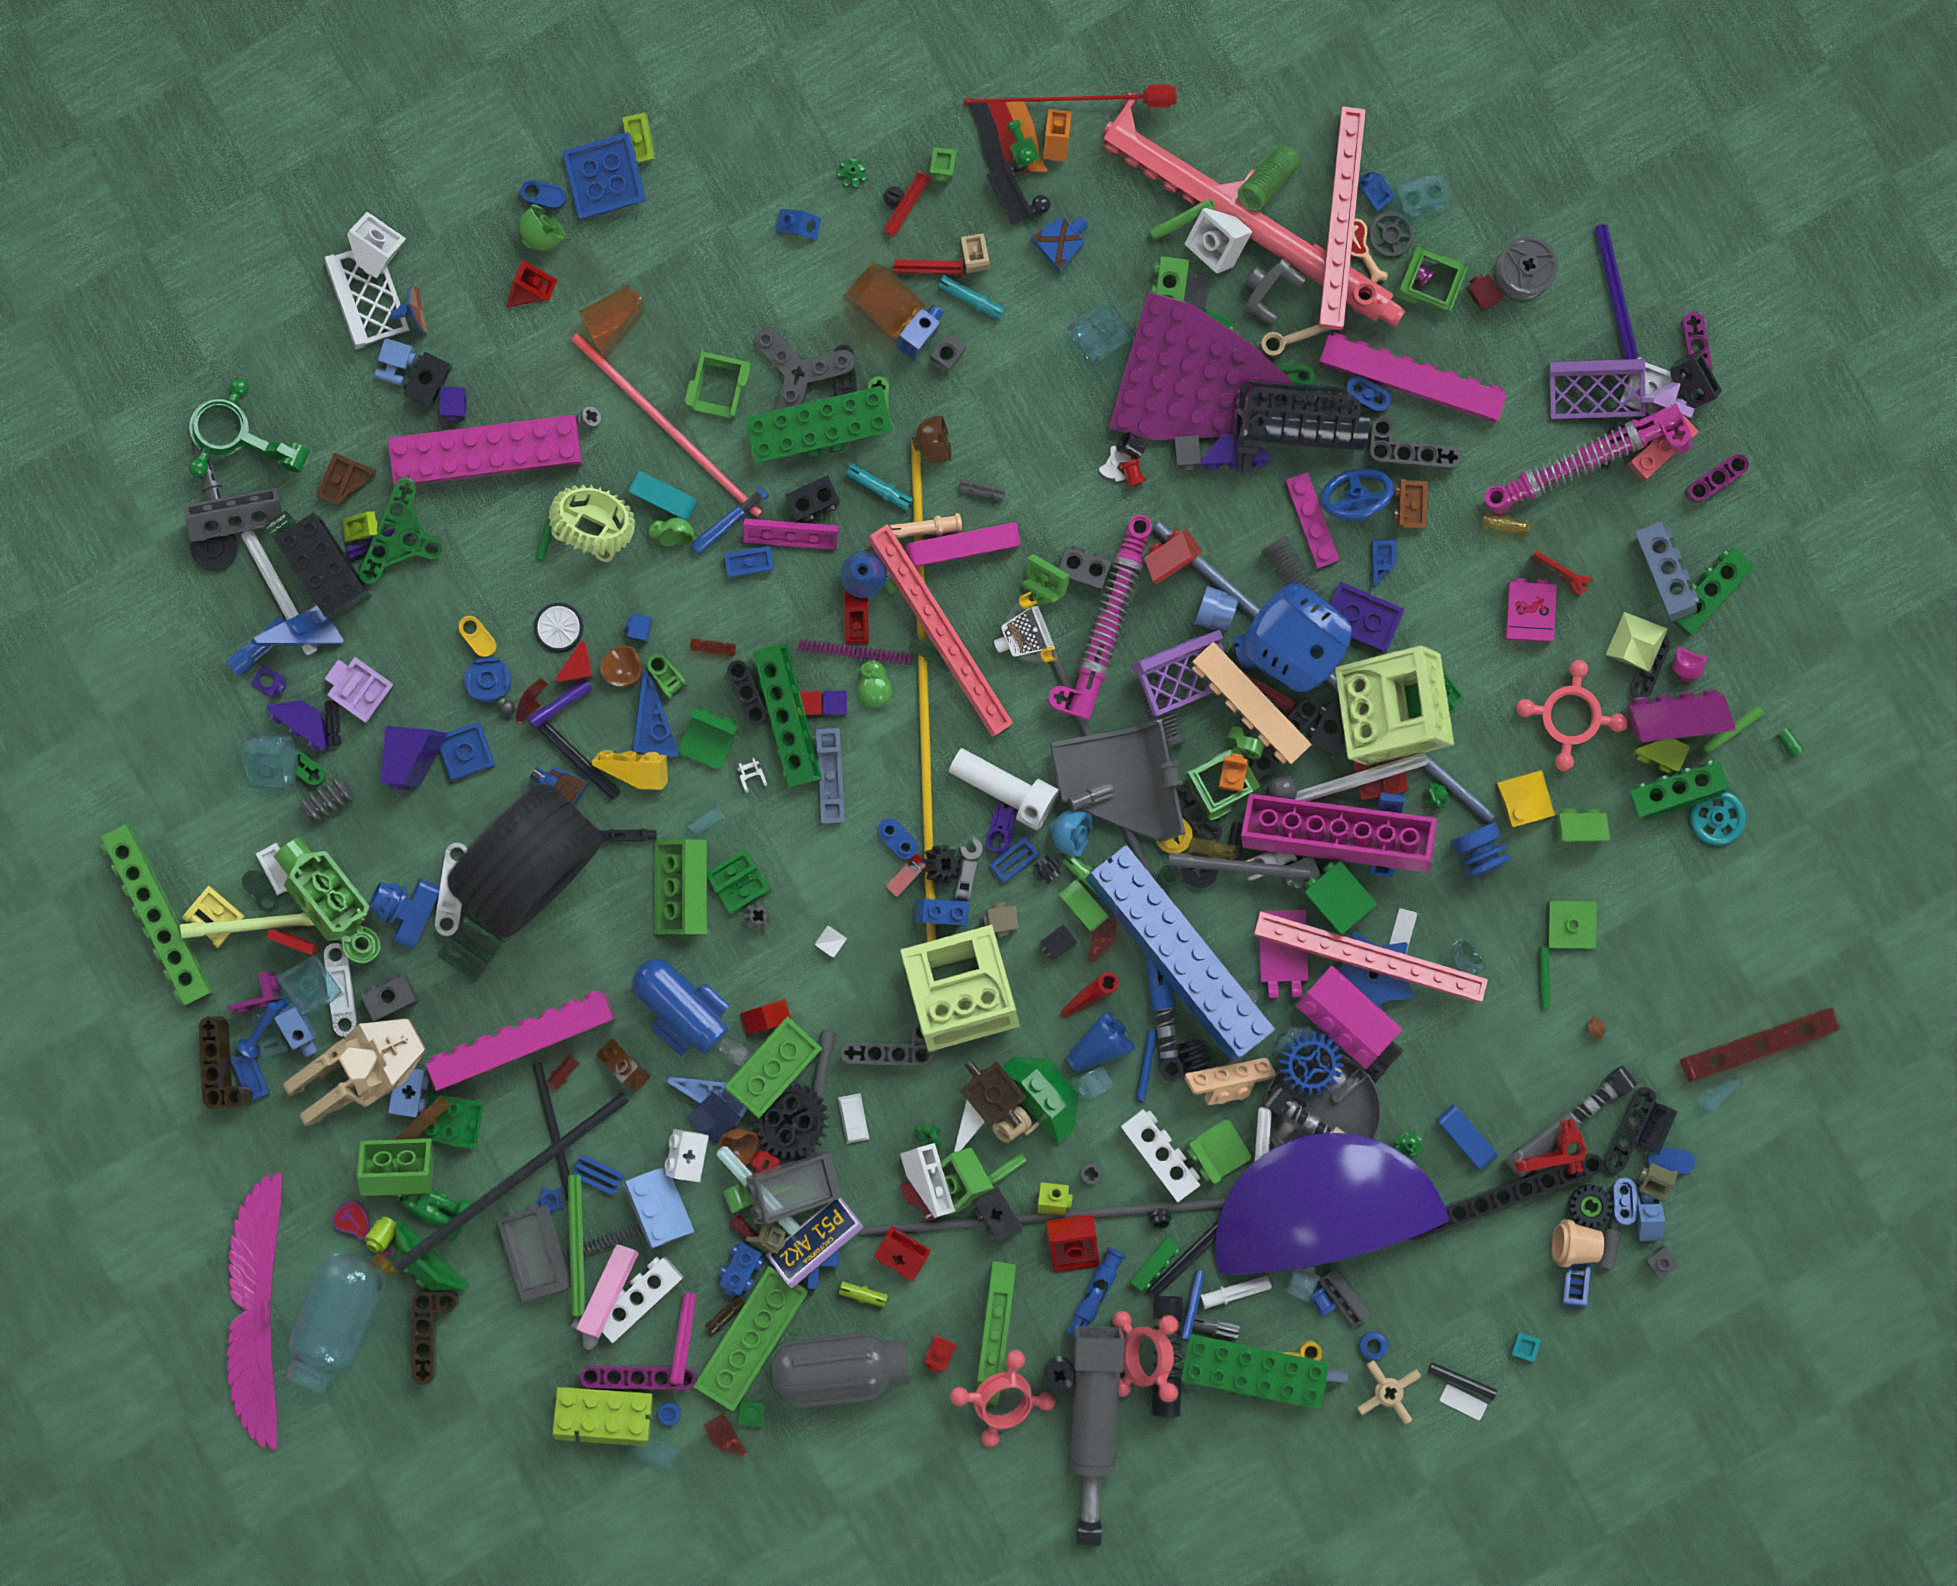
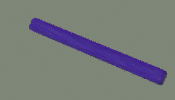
M1598 225L1595 227V233L1625 359H1637L1638 352L1608 225Z

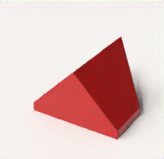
M521 261L512 281L507 308L544 300L549 301L558 279L525 261Z

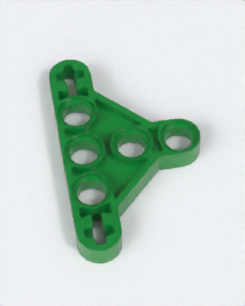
M401 477L395 483L378 523L377 535L372 537L363 558L359 575L361 580L367 584L377 582L386 566L416 554L427 559H436L442 553L441 541L437 537L424 532L412 505L416 494V484L410 477ZM408 483L411 491H406L404 500L400 498L402 494L400 485L405 486ZM393 504L402 505L403 512L400 515H393L390 512V507ZM384 525L393 526L395 531L391 536H385L381 533V528ZM408 533L414 534L417 538L416 542L411 545L404 543V535ZM429 542H435L438 545V550L435 553H428L425 550V545ZM375 546L385 548L386 552L382 557L373 555L372 549ZM368 559L375 562L374 573L376 575L371 574L370 577H367L364 571L369 570L372 562Z

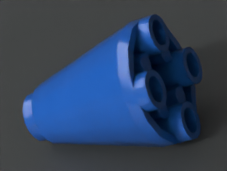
M857 552L850 555L844 561L840 570V580L844 589L850 595L857 598H870L876 596L883 589L887 580V570L877 555L870 552ZM863 566L867 569L865 575L858 574L859 567Z
M1110 1012L1100 1016L1071 1049L1070 1054L1066 1056L1070 1066L1076 1072L1080 1069L1086 1070L1126 1056L1133 1051L1135 1046L1125 1036L1126 1027L1119 1019L1115 1021Z

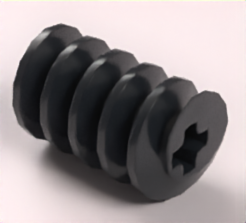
M1199 1038L1177 1044L1185 1046L1179 1052L1180 1055H1187V1058L1181 1061L1182 1064H1189L1184 1073L1212 1068L1206 1067V1065L1212 1062V1059L1204 1058L1210 1051L1209 1049L1202 1048L1207 1044V1040Z
M1056 1356L1051 1358L1045 1366V1380L1051 1388L1062 1391L1072 1385L1075 1372L1072 1363L1067 1358ZM1063 1369L1064 1377L1061 1375L1056 1377L1055 1370L1060 1372Z

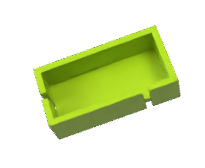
M558 1387L553 1427L554 1439L576 1441L575 1432H579L581 1442L649 1447L653 1395Z

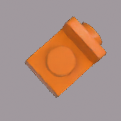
M1239 754L1224 756L1219 788L1243 792L1248 760Z

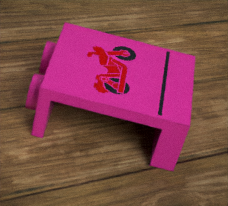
M1513 578V582L1507 583L1509 596L1507 629L1504 630V640L1553 642L1557 585L1551 584V580L1539 579L1537 583H1527V579Z

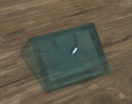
M316 955L276 977L277 982L302 1016L320 1014L342 993V990Z

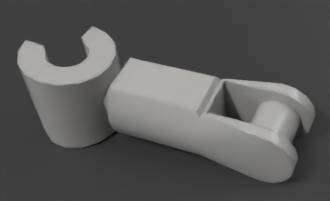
M976 837L973 838V844L976 846L975 852H969L966 846H961V852L965 859H961L960 867L962 869H960L955 900L961 898L970 902L977 862L974 859L978 858L983 850L981 841ZM960 883L970 884L969 890L960 889Z

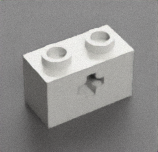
M673 1129V1134L669 1138V1156L664 1165L665 1175L675 1179L700 1182L708 1135Z

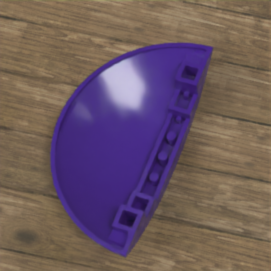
M1319 1133L1290 1140L1265 1153L1250 1165L1232 1187L1223 1205L1217 1226L1216 1260L1218 1271L1221 1274L1263 1273L1338 1261L1402 1242L1450 1220L1445 1204L1430 1178L1417 1164L1397 1149L1372 1138L1355 1134Z

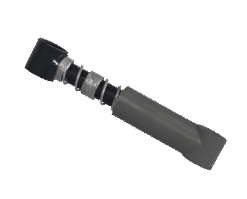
M1623 1065L1619 1066L1605 1078V1083L1602 1084V1087H1599V1091L1595 1094L1591 1093V1097L1588 1096L1581 1101V1105L1579 1107L1575 1106L1574 1111L1562 1113L1527 1143L1509 1154L1504 1159V1162L1515 1176L1521 1179L1530 1171H1516L1514 1161L1553 1152L1559 1142L1557 1134L1562 1132L1560 1121L1565 1120L1567 1122V1119H1575L1576 1130H1580L1579 1124H1583L1586 1118H1591V1114L1594 1115L1601 1110L1600 1107L1604 1104L1607 1105V1101L1610 1099L1613 1100L1617 1096L1621 1098L1638 1083Z

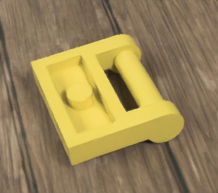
M208 886L182 918L187 923L189 921L191 923H205L196 915L199 909L214 922L242 920L246 916L211 886ZM232 932L206 936L213 941L212 944L216 948H219Z

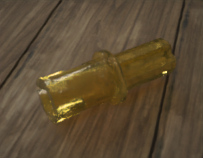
M1191 838L1189 843V850L1191 852L1206 854L1210 858L1216 856L1234 860L1236 853H1230L1237 851L1236 845L1218 843L1215 839L1208 841Z

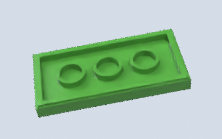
M787 1016L723 1087L757 1118H760L819 1053L822 1047Z

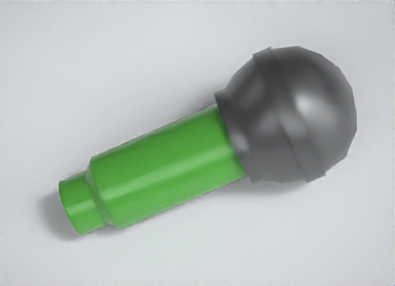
M504 697L496 702L502 715L510 716L514 713L515 705L513 702Z

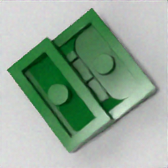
M743 849L707 872L709 881L731 916L771 892L770 887L746 849Z

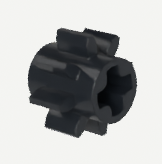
M1046 855L1033 865L1037 870L1033 875L1039 882L1044 880L1049 884L1061 874L1058 868L1062 865L1056 857L1050 859Z

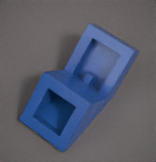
M840 1248L820 1265L838 1267ZM820 1265L809 1273L808 1288L810 1289L818 1288Z

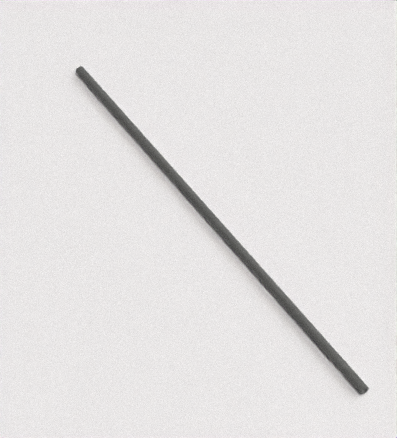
M1226 1198L1066 1210L1065 1216L1040 1213L1015 1215L1020 1223H1033L1093 1214L1094 1218L1148 1214L1152 1213L1155 1209H1165L1168 1212L1223 1208ZM992 1216V1220L995 1219L999 1222L1000 1216ZM976 1217L864 1226L860 1230V1236L887 1234L891 1226L905 1233L986 1226L983 1220L979 1222Z

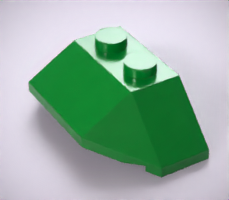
M1013 1057L1002 1066L1026 1096V1099L1022 1101L1023 1105L1057 1144L1075 1129L1079 1094L1048 1058Z
M403 1220L396 1223V1258L399 1259L423 1241ZM431 1249L404 1269L406 1273L412 1272L417 1277L415 1281L424 1290L427 1288L431 1291L464 1290L470 1285L434 1249Z

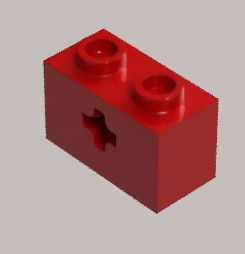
M891 1226L873 1257L882 1265L889 1266L897 1271L903 1278L914 1281L932 1250Z

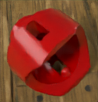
M764 1149L755 1152L749 1161L755 1167L752 1174L781 1165L780 1158ZM766 1160L769 1161L767 1168L763 1167Z

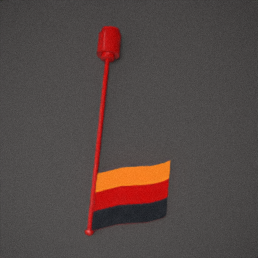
M1148 84L1147 89H1143V94L969 99L966 97L964 104L970 106L976 120L984 156L992 172L1010 163L1013 156L1010 144L1016 141L1011 130H1008L1007 125L1016 119L1021 123L1020 129L1024 138L1032 136L1041 158L1029 164L1023 172H1049L1040 155L1035 127L1025 102L1143 99V104L1148 103V108H1171V105L1177 104L1176 86H1170V84Z

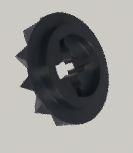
M1204 851L1190 853L1192 856L1214 858L1211 854ZM1181 868V875L1189 886L1205 888L1216 880L1218 870L1203 872L1200 880H1198L1197 873L1189 870V868Z

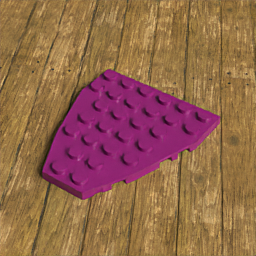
M1147 291L1108 428L1125 433L1130 431L1136 436L1150 440H1171L1175 437L1198 435V438H1208L1233 434L1237 392L1239 385L1243 381L1260 380L1292 383V380L1254 345L1192 303ZM1249 385L1248 389H1244L1243 392L1247 394L1252 389L1251 385Z

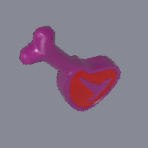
M348 1201L334 1213L332 1218L333 1224L337 1230L353 1233L366 1244L364 1238L370 1231L368 1213L358 1201ZM385 1249L384 1252H373L375 1264L383 1265L385 1258L390 1256L392 1251Z

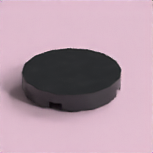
M233 533L228 536L207 538L204 541H192L191 554L194 561L200 567L208 571H221L234 563L238 555V543Z

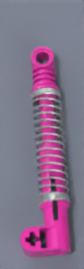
M1675 403L1639 421L1632 420L1625 423V427L1622 429L1618 426V431L1614 432L1611 430L1609 435L1604 433L1605 437L1603 438L1597 436L1596 441L1590 440L1588 445L1583 443L1584 447L1582 448L1577 446L1578 454L1576 455L1571 449L1569 450L1571 455L1569 458L1565 453H1562L1563 461H1560L1559 457L1556 456L1557 464H1553L1552 460L1549 459L1550 467L1548 468L1542 462V471L1535 466V474L1532 473L1531 469H1528L1520 474V477L1517 478L1518 481L1512 480V484L1507 482L1506 487L1504 485L1491 486L1485 492V502L1492 513L1497 515L1504 514L1513 506V502L1518 504V500L1520 499L1522 502L1524 497L1526 499H1535L1542 496V494L1545 495V486L1550 491H1552L1551 483H1554L1559 488L1558 480H1561L1566 485V476L1570 481H1573V473L1577 478H1580L1579 470L1586 475V467L1593 472L1594 467L1601 468V464L1607 465L1609 460L1614 462L1616 457L1621 459L1622 454L1628 455L1630 450L1635 452L1636 449L1639 450L1646 447L1648 442L1662 435L1665 436L1670 448L1674 452L1679 454L1686 453L1693 445L1690 429L1678 405ZM1677 428L1679 429L1680 436L1683 439L1680 442L1676 438L1674 430ZM1495 497H1503L1500 503H1492Z
M1136 515L1131 518L1125 532L1127 538H1123L1125 543L1121 545L1123 549H1120L1113 559L1114 565L1111 566L1119 570L1117 574L1109 572L1110 575L1116 576L1115 581L1107 579L1108 582L1114 585L1113 588L1105 586V589L1111 590V595L1102 594L1108 597L1109 601H1100V603L1107 605L1106 610L1097 608L1105 613L1095 615L1098 619L1097 622H1093L1095 629H1091L1093 632L1092 637H1088L1091 641L1090 644H1086V646H1089L1088 650L1084 651L1086 657L1081 658L1083 661L1079 664L1078 672L1080 675L1075 690L1064 686H1057L1048 695V705L1055 711L1090 721L1102 681L1106 680L1109 672L1107 666L1111 665L1109 659L1113 658L1111 653L1116 650L1114 644L1118 643L1116 637L1121 636L1118 631L1123 629L1121 623L1125 622L1121 616L1127 615V612L1122 608L1127 609L1130 607L1125 601H1131L1132 598L1127 594L1134 593L1130 587L1137 585L1132 580L1139 579L1135 573L1141 572L1143 566L1142 555L1140 554L1144 553L1142 548L1146 547L1144 543H1147L1152 529L1151 521L1144 515ZM1136 522L1143 523L1145 525V532L1141 534L1136 533L1133 529V524ZM1098 650L1102 651L1101 655L1097 654ZM1096 657L1099 658L1098 662H1095ZM1090 674H1094L1090 689H1086ZM1062 693L1063 698L1067 699L1069 693L1074 694L1069 710L1064 709L1065 701L1057 704V699L1053 697Z

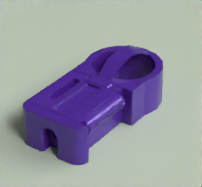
M1001 803L996 805L989 833L986 836V845L990 850L1004 853L1010 848L1013 837L1011 830L1016 818V812L1019 810ZM1001 833L1000 844L995 849L993 847V838L996 834Z

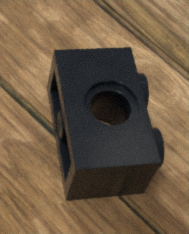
M424 352L423 356L419 355L414 363L416 370L413 376H408L404 383V394L432 408L441 391V386L444 385L453 366ZM425 373L432 375V380L427 385L421 384L420 381L421 376Z
M1330 701L1328 705L1323 703L1317 715L1321 717L1317 726L1312 724L1306 736L1310 738L1309 742L1312 746L1334 756L1345 733L1341 705ZM1326 721H1332L1335 724L1336 730L1333 734H1328L1324 731L1323 725Z

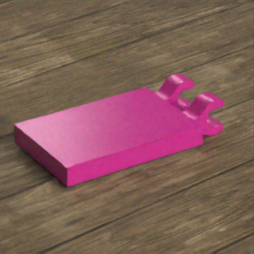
M1306 910L1258 911V917L1260 912H1264L1306 925ZM1259 938L1260 982H1268V998H1278V981H1291V997H1302L1301 981H1308L1307 952Z

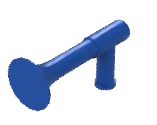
M280 998L276 1003L270 1002L249 1039L238 1041L237 1048L241 1054L249 1058H255L260 1054L257 1043L274 1015L287 1007L288 1003L284 998Z

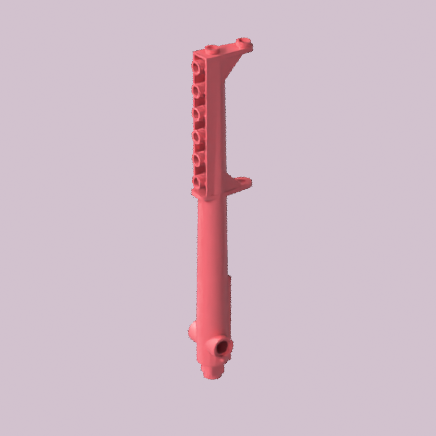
M1138 99L1124 100L1123 105L1125 107L1115 122L1110 121L1103 131L1106 134L1103 138V144L1106 145L1104 148L1113 155L1118 153L1133 168L1138 166L1144 170V175L1153 181L1158 179L1164 183L1163 187L1173 194L1177 192L1184 196L1182 199L1191 206L1198 205L1209 198L1212 199L1215 204V211L1237 217L1252 231L1249 238L1280 259L1284 258L1291 263L1290 266L1323 287L1326 250L1317 244L1312 246L1259 211L1246 208L1239 200L1237 191L1253 174V169L1244 181L1220 185L1136 132L1131 110ZM1349 267L1346 303L1356 313L1364 314L1375 322L1380 318L1396 327L1405 310L1392 301L1393 294L1352 267ZM1365 295L1369 300H1362L1359 296Z

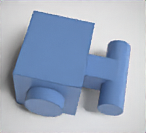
M385 338L378 361L381 364L387 365L386 371L376 369L374 378L402 386L404 377L396 375L397 369L408 372L409 366H414L416 360L415 349L412 346Z

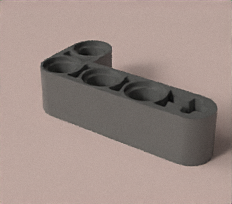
M1379 417L1371 425L1368 455L1374 463L1452 470L1461 462L1462 455L1456 447L1392 441L1393 423L1386 417ZM1378 423H1383L1387 426L1388 432L1381 435L1376 431ZM1377 446L1383 447L1386 451L1385 457L1378 458L1375 456L1374 448ZM1398 449H1406L1409 452V458L1407 460L1400 459L1397 455ZM1424 450L1431 452L1432 461H1423L1421 452ZM1438 451H1440V457H1446L1449 453H1452V457L1456 458L1451 464L1448 463V459L1442 458L1439 460V463H1436Z
M919 1021L912 1030V1044L848 1042L841 1048L840 1053L842 1059L850 1064L925 1066L932 1060L933 1051L929 1052L925 1039L918 1037L916 1034V1029L920 1026ZM850 1046H854L855 1051H862L861 1046H866L864 1051L865 1060H860L862 1055H855L851 1060L849 1055H845V1050H849ZM878 1047L882 1052L881 1058L872 1060L868 1055L869 1049ZM895 1048H902L905 1051V1058L902 1061L893 1059L892 1051ZM923 1048L928 1051L929 1058L925 1062H920L916 1059L915 1053L918 1049Z

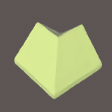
M1624 612L1606 652V656L1650 672L1668 629Z

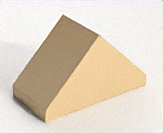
M984 233L961 237L966 272L990 270Z

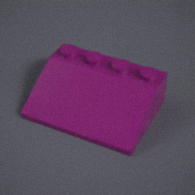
M1705 689L1701 694L1686 691L1681 692L1680 696L1671 697L1670 694L1657 695L1656 699L1647 700V697L1633 698V702H1627L1629 730L1641 742L1736 731L1725 695L1720 691L1717 692V689Z

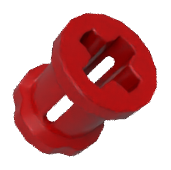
M1139 459L1131 460L1119 466L1127 478V488L1147 481L1146 477H1143L1141 473Z

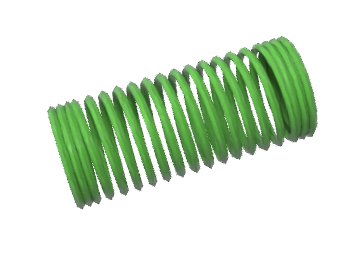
M1277 146L1239 187L1237 195L1246 208L1255 211L1260 210L1300 166V160L1296 152L1287 146ZM1278 152H1283V153L1287 154V155L1293 160V162H1294V164H1295V168H1294V165H1293L1292 161H1291L1287 156H1285L1284 154L1278 153ZM1277 154L1284 156L1291 163L1292 168L1283 157H1280ZM1279 158L1282 159L1283 161H1285L1286 164H1287L1289 167H1287V166L1285 165V163H1283L1281 160H1279ZM1242 188H1243L1244 194H1245V196L1247 197V199H1248L1250 202H1252L1253 204L1249 203V202L1245 199V197L1243 196V193H1242ZM1245 188H1246V191H1247V193L1249 194V196H1250L1253 200H1255V201H1257V202H1259V203H1261V204H1258V203H1255L1254 201H1252V200L1247 196V194H1246V192H1245ZM1248 189L1251 191V193H1252L1256 198L1260 199V201L1257 200V199H1255V198L1249 193Z

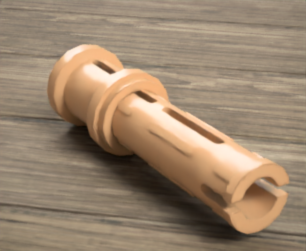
M955 513L954 516L940 517L938 515L933 517V520L890 524V529L896 538L929 534L941 537L946 533H962V522L960 514Z

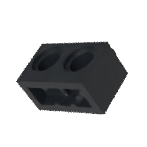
M1700 350L1675 361L1670 368L1672 380L1675 383H1680L1683 400L1687 404L1689 403L1692 408H1697L1715 400L1722 391ZM1684 367L1689 368L1693 374L1687 373ZM1695 388H1700L1704 394L1698 393Z
M828 475L785 494L797 522L808 523L816 519L815 514L822 511L825 514L837 509V504H840V500ZM822 490L829 491L831 493L830 500L821 502L818 499L819 492ZM800 500H807L810 503L807 511L801 512L797 510L796 506Z

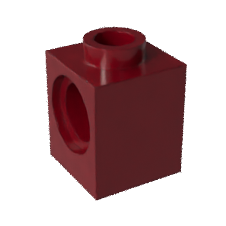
M1489 273L1484 277L1482 274H1479L1469 281L1471 285L1466 289L1481 313L1504 298Z

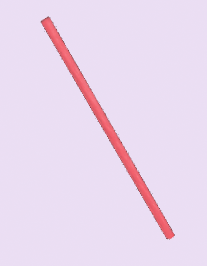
M578 333L571 339L741 504L748 500V497ZM756 505L748 510L755 518L762 513Z

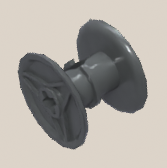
M1534 236L1518 237L1506 246L1496 261L1494 269L1496 283L1501 291L1512 299L1521 301L1535 299L1543 294L1556 278L1558 270L1557 255L1551 245L1542 238Z

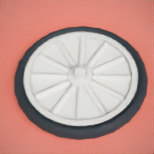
M558 602L545 606L537 614L534 622V633L537 640L543 647L554 652H563L573 648L580 641L583 634L584 626L581 615L574 607L566 603Z

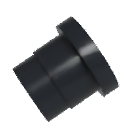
M1128 431L1119 439L1116 450L1121 454L1125 453L1134 459H1139L1144 453L1146 446L1136 439L1132 432Z

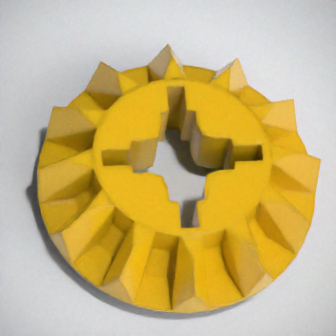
M1183 819L1185 834L1178 836L1180 844L1175 842L1174 839L1161 842L1156 840L1157 845L1167 853H1180L1188 848L1193 834L1191 826L1185 819Z

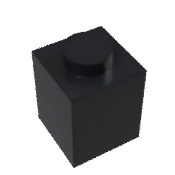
M1063 924L1041 941L1043 946L1040 949L1048 959L1053 957L1056 960L1078 942Z

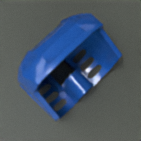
M1290 583L1276 592L1257 613L1246 633L1243 650L1256 666L1269 677L1291 690L1307 693L1328 680L1335 671V667H1338L1349 648L1352 629L1348 620L1314 591L1300 584ZM1304 599H1308V602L1304 605L1300 604ZM1316 605H1320V608H1318L1314 613L1311 612L1312 608H1314ZM1329 612L1330 616L1322 621L1321 618ZM1322 649L1323 656L1315 659L1312 652ZM1264 650H1268L1266 657L1263 658ZM1278 657L1275 667H1271L1274 658ZM1285 665H1288L1289 668L1286 674L1282 675Z

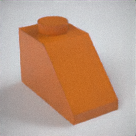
M1048 109L1043 159L1066 161L1072 111Z

